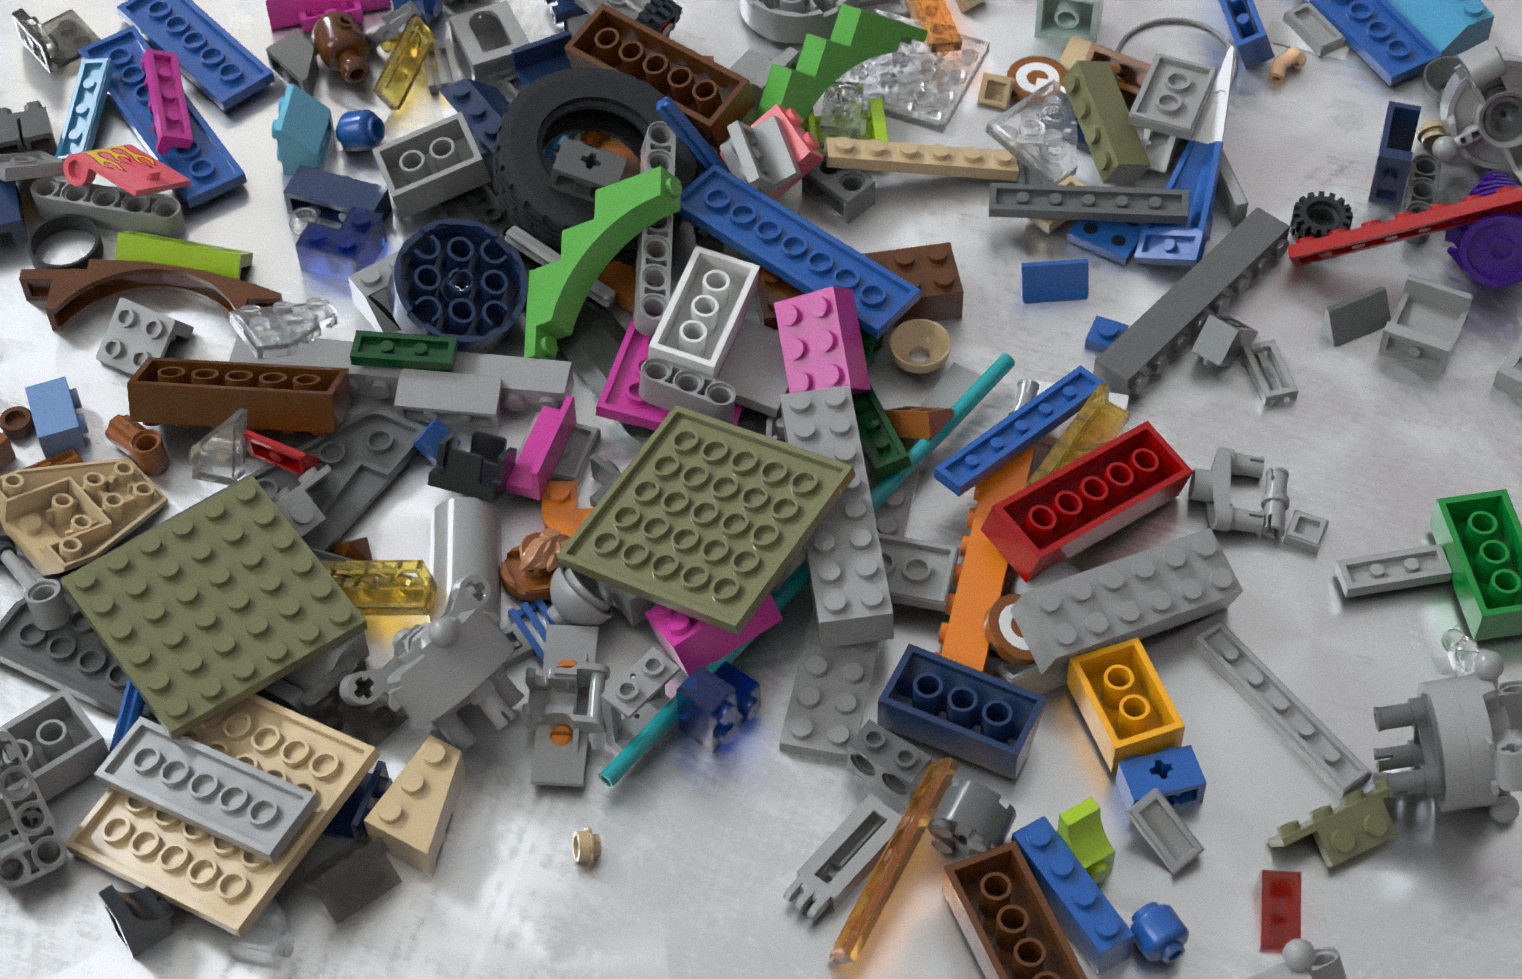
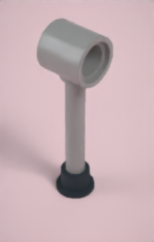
M0 535V564L5 565L24 587V597L35 626L41 630H53L64 625L70 618V610L60 583L54 579L37 581L17 557L14 541L7 535Z

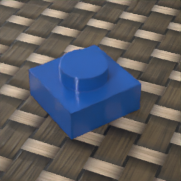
M1097 315L1085 339V348L1103 353L1128 329L1129 325Z

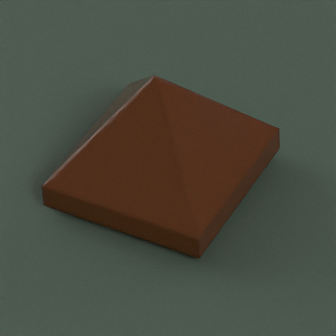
M367 537L333 545L334 554L374 565Z

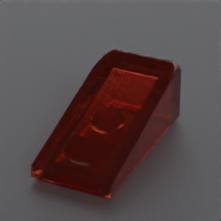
M1261 870L1259 874L1261 949L1283 950L1285 945L1292 939L1301 938V872Z

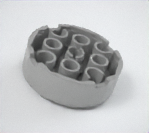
M738 0L739 10L744 21L754 31L770 41L802 46L804 45L807 33L825 39L831 38L842 3L858 9L860 6V0Z

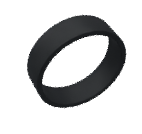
M62 214L46 219L33 229L27 242V249L35 269H87L89 259H101L104 251L99 230L94 222L76 214ZM81 230L96 238L95 244L89 253L72 263L53 265L42 262L35 256L40 244L49 236L60 231Z

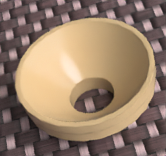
M912 319L901 323L892 331L889 339L890 355L893 361L906 371L928 373L940 368L947 361L951 349V339L947 330L940 324L927 319ZM922 352L927 354L929 359L919 363L911 360L910 356L913 353Z

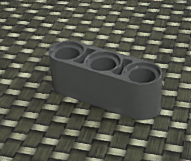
M1420 154L1413 158L1406 183L1403 212L1412 211L1416 214L1428 211V207L1437 204L1441 163L1434 156ZM1430 234L1404 241L1413 245H1420L1428 241Z

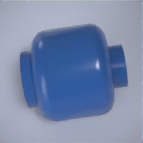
M371 110L349 111L340 117L335 134L337 140L346 151L352 153L371 151L380 145L385 135V127L382 119Z
M1151 902L1134 913L1131 919L1133 923L1130 927L1134 934L1133 941L1149 961L1158 962L1164 960L1165 963H1171L1184 954L1185 948L1183 946L1188 940L1189 931L1170 905H1158L1157 902Z

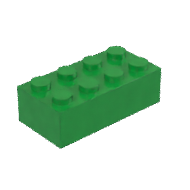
M1502 489L1437 499L1429 525L1436 544L1442 545L1453 572L1450 580L1473 640L1479 641L1522 634V526L1507 490Z

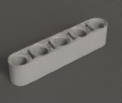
M53 176L37 178L30 187L38 214L45 219L62 214H76L90 219L100 229L117 232L133 230L177 239L182 237L187 229L180 202L172 197L156 194L135 197L121 188L93 183L74 186L67 179Z

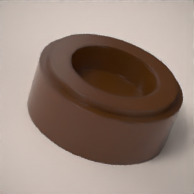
M11 407L0 415V430L4 435L8 436L9 440L27 438L35 429L31 411L26 407Z

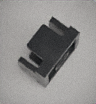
M476 431L472 435L470 452L457 449L458 433L451 432L439 441L436 466L429 472L427 485L494 502L507 491L506 483L516 463L517 449L509 447L506 450V438Z

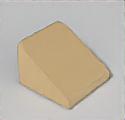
M1077 35L1071 37L1059 60V63L1064 66L1067 73L1077 60L1085 61L1090 45L1094 42Z

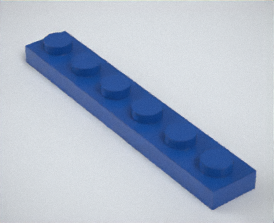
M1080 365L934 468V478L960 497L1105 393L1106 383Z

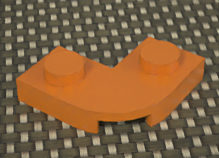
M549 481L542 496V518L545 529L553 528L559 530L561 534H566L571 538L594 509H578V481Z

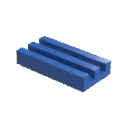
M537 599L530 605L527 602L521 604V609L517 611L514 608L508 610V618L512 624H517L533 648L534 657L543 668L544 651L522 620L527 617L545 644L547 631L535 612L538 611L546 625L556 624L547 614L548 607L544 601Z

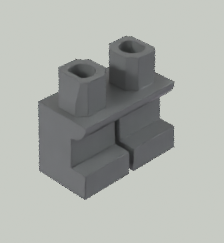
M39 101L28 102L24 106V111L12 113V110L7 107L0 108V155L26 152L23 139L27 151L42 150L52 156L56 155L57 145L46 106L42 107Z

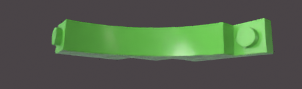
M842 3L830 40L807 33L796 70L772 63L754 123L777 103L786 109L793 108L803 120L801 126H803L810 111L823 93L843 74L870 58L898 52L900 42L910 45L912 39L924 43L928 31Z
M660 166L597 189L595 191L594 219L562 230L561 260L530 270L528 274L525 358L556 360L558 351L557 340L572 335L583 302L593 284L613 257L647 227L668 215L680 211L682 186L681 181Z

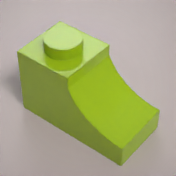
M1089 797L1059 814L1057 833L1093 881L1099 883L1111 874L1116 851L1111 846L1104 831L1100 815L1101 808L1092 797Z

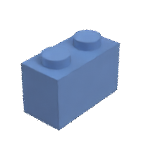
M65 376L25 387L37 437L45 459L72 448L76 450L86 448L83 434L89 433L84 414H77L76 409L82 407L77 388L70 389Z

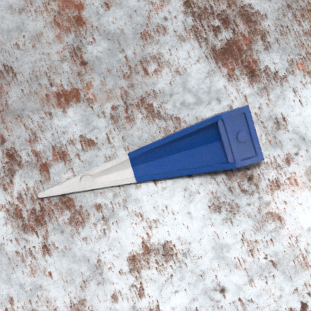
M1233 46L1227 52L1199 121L1165 189L1189 190L1187 224L1145 223L1141 229L1134 256L1138 264L1195 266L1202 260L1206 242L1210 241L1236 51Z

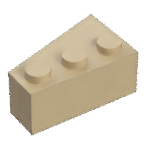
M432 735L428 736L364 819L370 844L433 877L436 868L435 862L441 845L443 846L446 838L445 831L450 816L454 813L466 776L461 750Z

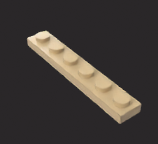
M826 137L824 144L826 167L1017 181L1019 173L1015 151L1004 149L990 150L974 147H950L941 144L924 145L911 142H885L877 139H849L847 137Z

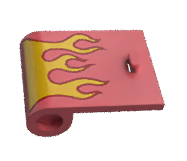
M131 144L70 154L65 158L63 164L65 177L74 186L90 184L94 181L96 174H99L135 197L187 187L191 183V180Z

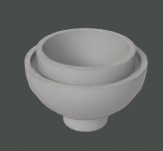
M561 565L556 569L550 584V595L553 605L547 610V614L556 625L575 624L577 626L592 627L605 623L614 615L612 608L613 599L598 580Z

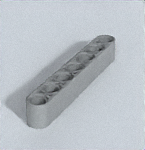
M663 121L653 122L647 129L641 148L640 174L662 166L675 176L676 135ZM673 214L653 223L637 235L634 326L638 332L646 336H654L670 302ZM649 254L656 255L659 258L652 257ZM648 283L655 284L658 287H652ZM646 312L653 313L657 317L649 316Z

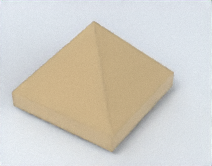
M983 72L977 103L1008 110L1015 78Z

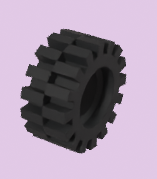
M1319 191L1318 196L1310 192L1307 198L1304 196L1300 197L1299 202H1296L1294 205L1290 224L1291 236L1295 235L1294 241L1296 242L1303 237L1312 236L1317 239L1329 236L1328 233L1335 229L1347 228L1349 231L1353 219V212H1350L1351 206L1349 204L1344 205L1345 199L1342 197L1335 200L1336 194L1330 192L1329 197L1324 196L1325 191ZM1324 219L1332 224L1320 225L1314 223L1311 220Z

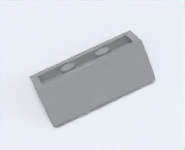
M403 368L400 370L394 407L399 416L411 421L431 422L439 418L444 424L500 429L503 416L499 407L503 382L501 377Z

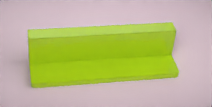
M133 230L118 232L115 260L143 261L192 268L240 280L241 267L251 266L253 252Z

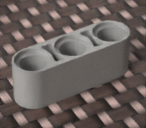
M650 358L642 364L639 395L644 401L669 411L675 405L727 423L732 422L736 401V391L732 385L661 358Z

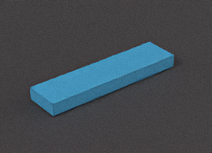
M111 58L82 59L57 147L56 158L64 161L70 154L92 150L115 66Z

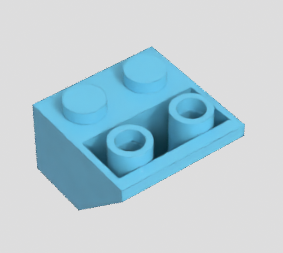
M288 84L285 96L279 99L278 119L272 122V138L277 139L278 144L277 160L282 161L285 175H294L299 165L319 168L324 171L335 132L331 111L296 85Z

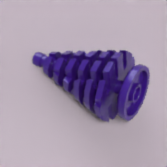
M1487 169L1467 196L1480 194L1484 197L1495 194L1497 189L1505 186H1516V188L1521 186L1503 170ZM1522 211L1516 213L1496 212L1482 216L1471 224L1446 230L1445 241L1454 243L1457 247H1449L1446 251L1462 270L1467 271L1473 279L1485 285L1502 287L1522 281Z

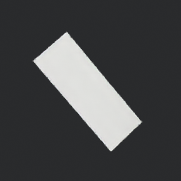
M1273 20L1270 21L1266 32L1269 42L1291 48L1297 47L1301 50L1315 53L1287 24ZM1345 42L1344 47L1324 56L1345 61L1350 46Z

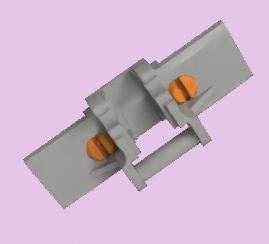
M547 625L542 676L536 674L535 668L530 667L526 670L525 683L529 688L528 704L526 703L522 706L521 719L525 727L536 730L530 784L584 786L589 733H601L605 729L604 720L602 719L601 694L605 689V680L609 679L610 668L596 663L599 627ZM581 687L590 688L587 715L576 714L578 689Z

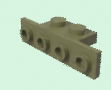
M1386 777L1373 783L1375 789L1364 793L1363 789L1343 796L1341 798L1343 804L1333 809L1331 805H1325L1309 813L1311 819L1299 824L1298 820H1294L1276 828L1278 835L1268 839L1270 847L1286 846L1312 833L1326 866L1333 867L1398 836L1383 802V799L1390 796Z

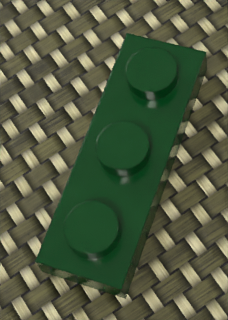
M356 330L350 353L351 365L453 372L459 347L457 337L448 336L439 337L434 335Z

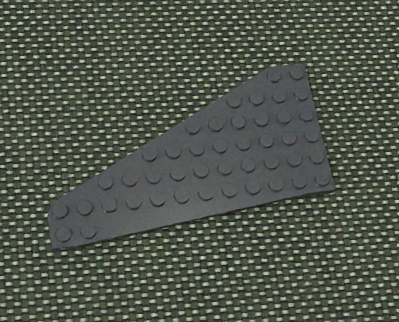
M370 410L360 413L340 424L335 433L318 436L296 448L321 459V463L316 468L318 471L327 464L332 469L322 481L306 492L326 519L302 537L305 543L311 548L328 552L410 462L418 451L412 443L426 426L386 410ZM269 463L120 546L252 475L270 498L285 487L292 491L301 484L298 481L300 475ZM61 578L56 581L60 583L70 610L69 620L61 627L53 630L37 628L25 598L14 603L0 621V662L59 690L66 687L72 696L118 717L128 677L65 591ZM145 702L142 717L160 725L161 723Z

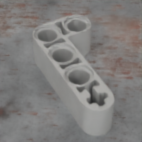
M0 728V740L2 742H9V744L4 746L7 758L10 761H13L16 757L18 758V762L7 763L0 768V795L22 841L0 851V884L5 887L15 888L60 867L66 860L67 848L17 740L9 731ZM15 771L22 772L25 775L23 787L17 791L7 790L4 785L7 775ZM31 806L40 808L42 813L41 819L35 825L28 826L21 822V814L26 808ZM46 841L57 843V853L53 858L48 860L38 858L37 851L42 843ZM12 858L20 860L22 866L16 876L5 877L1 874V866L6 860Z

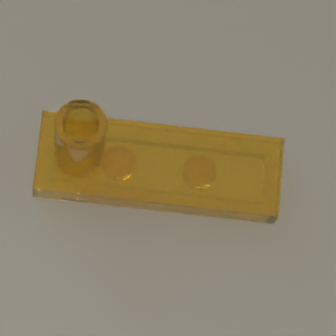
M419 17L409 18L403 32H399L395 38L387 42L380 43L382 50L386 53H391L372 91L391 111L401 109L437 38Z

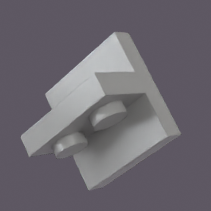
M773 115L753 127L738 120L727 126L731 138L720 145L730 173L766 195L802 175L779 117Z

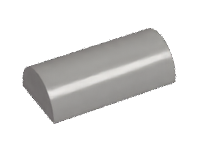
M457 497L440 503L432 511L427 622L430 623L443 614L451 586L458 579L469 575H480L488 581L491 587L490 599L480 609L483 612L496 613L501 618L500 566L502 563V515L499 509L492 503L474 497ZM466 587L469 590L465 593L467 599L475 598L472 595L476 592L474 587ZM501 619L498 622H496L499 628Z

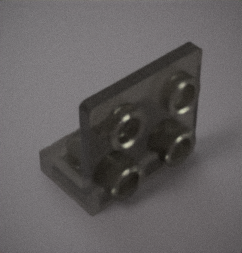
M23 8L11 13L20 41L50 74L79 59L78 49L101 40L73 9L40 24L35 16L30 17Z
M353 651L299 699L305 717L376 748L405 722L408 717L401 708L396 712L392 711L389 707V694L386 692L376 701L363 706H350L342 700L339 691L341 681L349 674L367 671L364 658ZM355 682V684L358 687L356 691H354L355 695L365 696V694L362 691L363 688L366 686L365 683Z

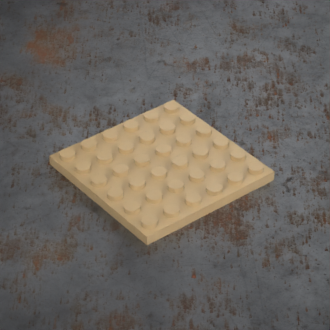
M255 694L183 735L316 795L319 804L274 863L110 787L66 840L65 845L69 853L142 889L148 886L154 895L165 898L166 901L243 938L380 757L375 747Z

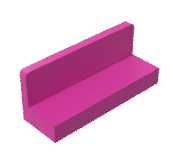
M566 396L560 410L543 406L506 483L507 492L541 500L577 423L574 397Z

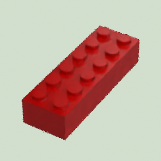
M1146 421L992 506L981 531L1027 583L1049 567L1071 558L1179 496L1193 470L1156 429Z

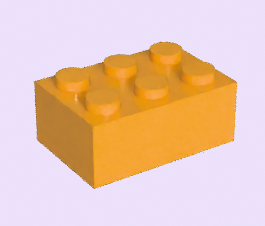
M1138 637L1069 658L1066 684L1111 773L1117 771L1119 762L1124 761L1130 756H1146L1158 753L1167 747H1181L1185 725Z

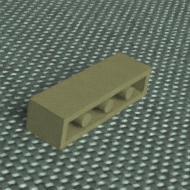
M1077 60L1064 76L1062 82L1103 183L1135 184L1151 164L1135 126L1127 124L1129 111L1110 64L1104 61Z

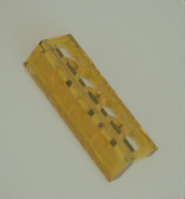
M1103 383L1098 385L1025 487L1118 436L1129 421L1130 412L1109 402V386Z
M423 560L320 561L363 616L430 614L438 585ZM377 573V574H379V575H381V576H383V577H386V578H379V577H377V576H375V575H372V574ZM404 573H416L418 577H410ZM339 574H345V575H348V576H350V577H352V578H346V577H343V576H341V575H339Z

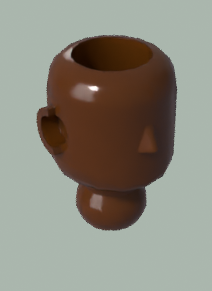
M333 11L321 16L312 28L311 39L323 63L331 70L340 72L342 78L349 83L363 81L369 73V65L366 59L369 56L370 46L356 19L344 11Z

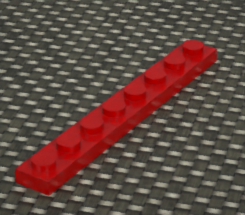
M1505 186L1497 189L1495 194L1484 197L1480 194L1464 197L1462 202L1452 205L1447 203L1434 204L1428 207V211L1416 214L1412 211L1402 212L1395 215V219L1384 222H1381V220L1367 221L1361 225V228L1349 231L1347 228L1335 229L1328 233L1329 236L1317 239L1312 236L1298 239L1296 244L1287 246L1289 259L1296 267L1471 224L1482 216L1496 212L1522 211V187Z

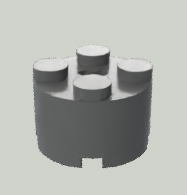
M960 780L958 786H952V781L946 783L927 823L928 831L934 837L931 844L941 852L950 854L955 850L967 855V858L1004 845L1016 819V811L1011 804L1006 809L999 803L1001 795L981 784Z

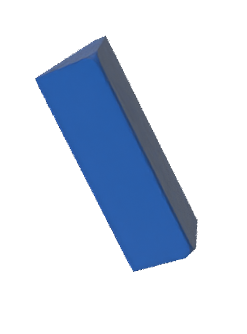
M1088 259L1021 263L1019 286L1022 302L1038 303L1087 299L1089 293Z

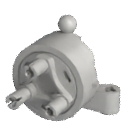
M469 575L455 581L450 588L443 614L430 623L416 624L411 629L404 628L397 631L392 640L394 648L393 658L380 669L356 672L346 676L341 681L339 687L342 700L350 706H363L376 701L387 691L389 694V707L393 712L401 708L417 728L432 723L461 752L470 747L477 738L457 716L456 713L460 708L470 703L473 706L478 705L493 722L497 730L508 724L507 721H511L517 715L510 708L523 699L524 694L518 690L503 672L505 667L502 664L511 655L515 646L496 624L501 618L496 613L483 612L480 609L490 599L491 587L488 581L480 575ZM466 587H474L476 592L472 595L475 598L467 599L465 593L469 590ZM355 682L365 683L366 686L362 690L365 696L355 695L354 691L358 688Z

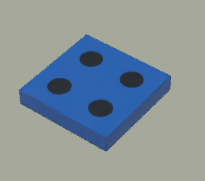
M1077 220L1067 233V241L1125 266L1136 251L1141 229L1145 223Z

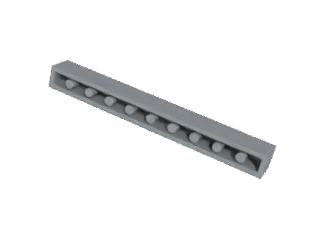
M238 331L229 362L349 368L350 395L371 396L379 399H395L401 370L400 368L351 365L352 341ZM457 351L454 369L451 372L501 377L503 383L499 407L500 409L511 411L541 412L543 406L560 410L566 396H571L574 385L572 362Z

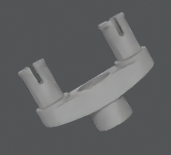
M1218 447L1210 471L1193 469L1188 497L1191 500L1206 502L1207 516L1211 529L1225 532L1232 529L1255 534L1261 533L1264 513L1233 507L1230 504L1231 474L1261 479L1265 466L1264 457L1245 455L1234 452V449Z

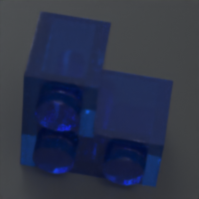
M352 206L339 229L309 221L295 244L301 271L349 283L348 276L375 263L387 242L383 214Z
M727 661L714 673L700 665L676 689L679 730L713 754L723 744H729L735 737L738 728L746 719H753L762 705L760 684Z

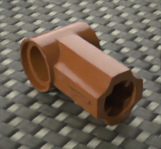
M118 414L109 421L108 428L105 430L107 439L135 460L144 474H158L168 467L169 457L158 431L146 429L138 422H130L128 414L125 416Z

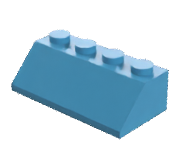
M1387 0L1443 55L1442 57L1454 56L1465 52L1489 39L1494 15L1481 0Z

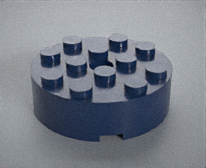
M442 219L422 226L418 232L402 245L389 276L388 302L396 323L405 334L457 337L458 351L484 354L501 344L514 328L527 299L528 279L520 255L515 248L511 249L499 237V232L487 225L468 219Z

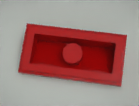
M250 430L244 432L251 456L302 476L312 467L317 468L321 463V459Z

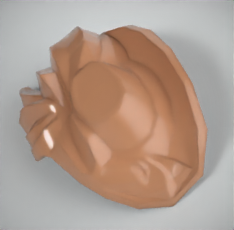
M547 528L541 533L535 532L525 536L519 546L521 558L519 570L525 572L532 569L547 568V572H550L556 567L558 568L560 565L556 556L570 538L553 528Z

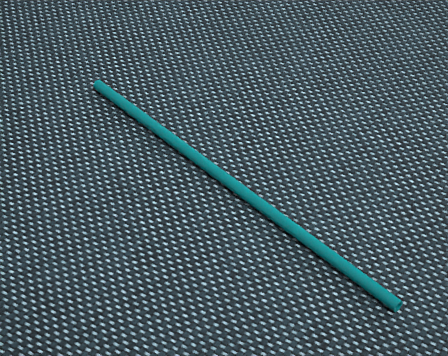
M1003 353L951 407L954 409V416L931 439H920L907 453L912 464L911 467L901 470L897 474L884 477L870 491L874 513L1015 366V361L1010 355ZM806 560L771 594L779 612L809 582ZM756 637L696 673L599 774L600 780L609 788H613Z

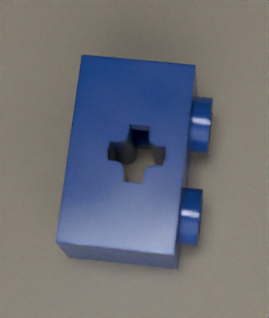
M1191 745L1179 748L1171 746L1158 753L1146 756H1130L1118 763L1115 781L1126 810L1153 788L1159 789L1173 809L1202 803L1207 785Z

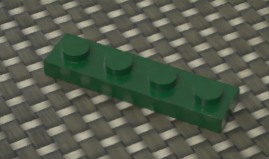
M870 385L871 390L854 394L852 399L861 445L880 480L889 475L897 474L901 470L911 467L912 464L909 455Z

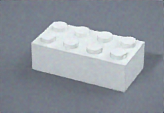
M696 245L649 344L648 359H665L716 379L757 292L760 266Z

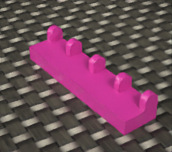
M146 48L141 61V68L146 73L144 85L150 94L148 106L154 116L152 128L158 138L156 144L157 153L161 155L167 154L171 146L190 149L193 135L177 53Z

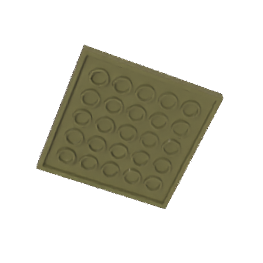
M675 405L564 545L556 558L562 567L571 568L575 572L739 636L856 476L853 466Z
M253 475L61 578L65 591L172 740L368 629L367 620Z

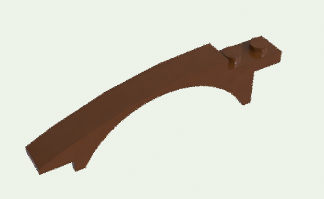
M89 259L87 269H21L19 276L26 301H47L45 310L52 331H63L83 313L108 300L144 291H175L205 299L224 310L236 322L241 331H251L253 320H286V311L281 293L253 283L192 268L143 261Z

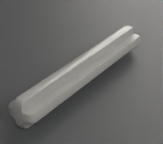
M513 226L506 232V243L541 266L561 260V254L520 227ZM597 279L587 296L603 307H608L614 302L617 293L614 289Z

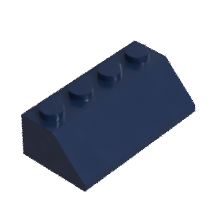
M465 78L439 91L443 118L445 119L462 112L483 161L492 171L493 151L499 125L510 102L496 87ZM547 146L543 151V158L548 170L551 172L557 156Z
M909 643L878 699L877 724L1015 780L1031 749L1047 703V697Z

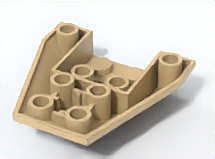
M130 458L19 469L0 476V522L4 533L14 541L17 548L42 576L65 572L96 560L168 503V498Z

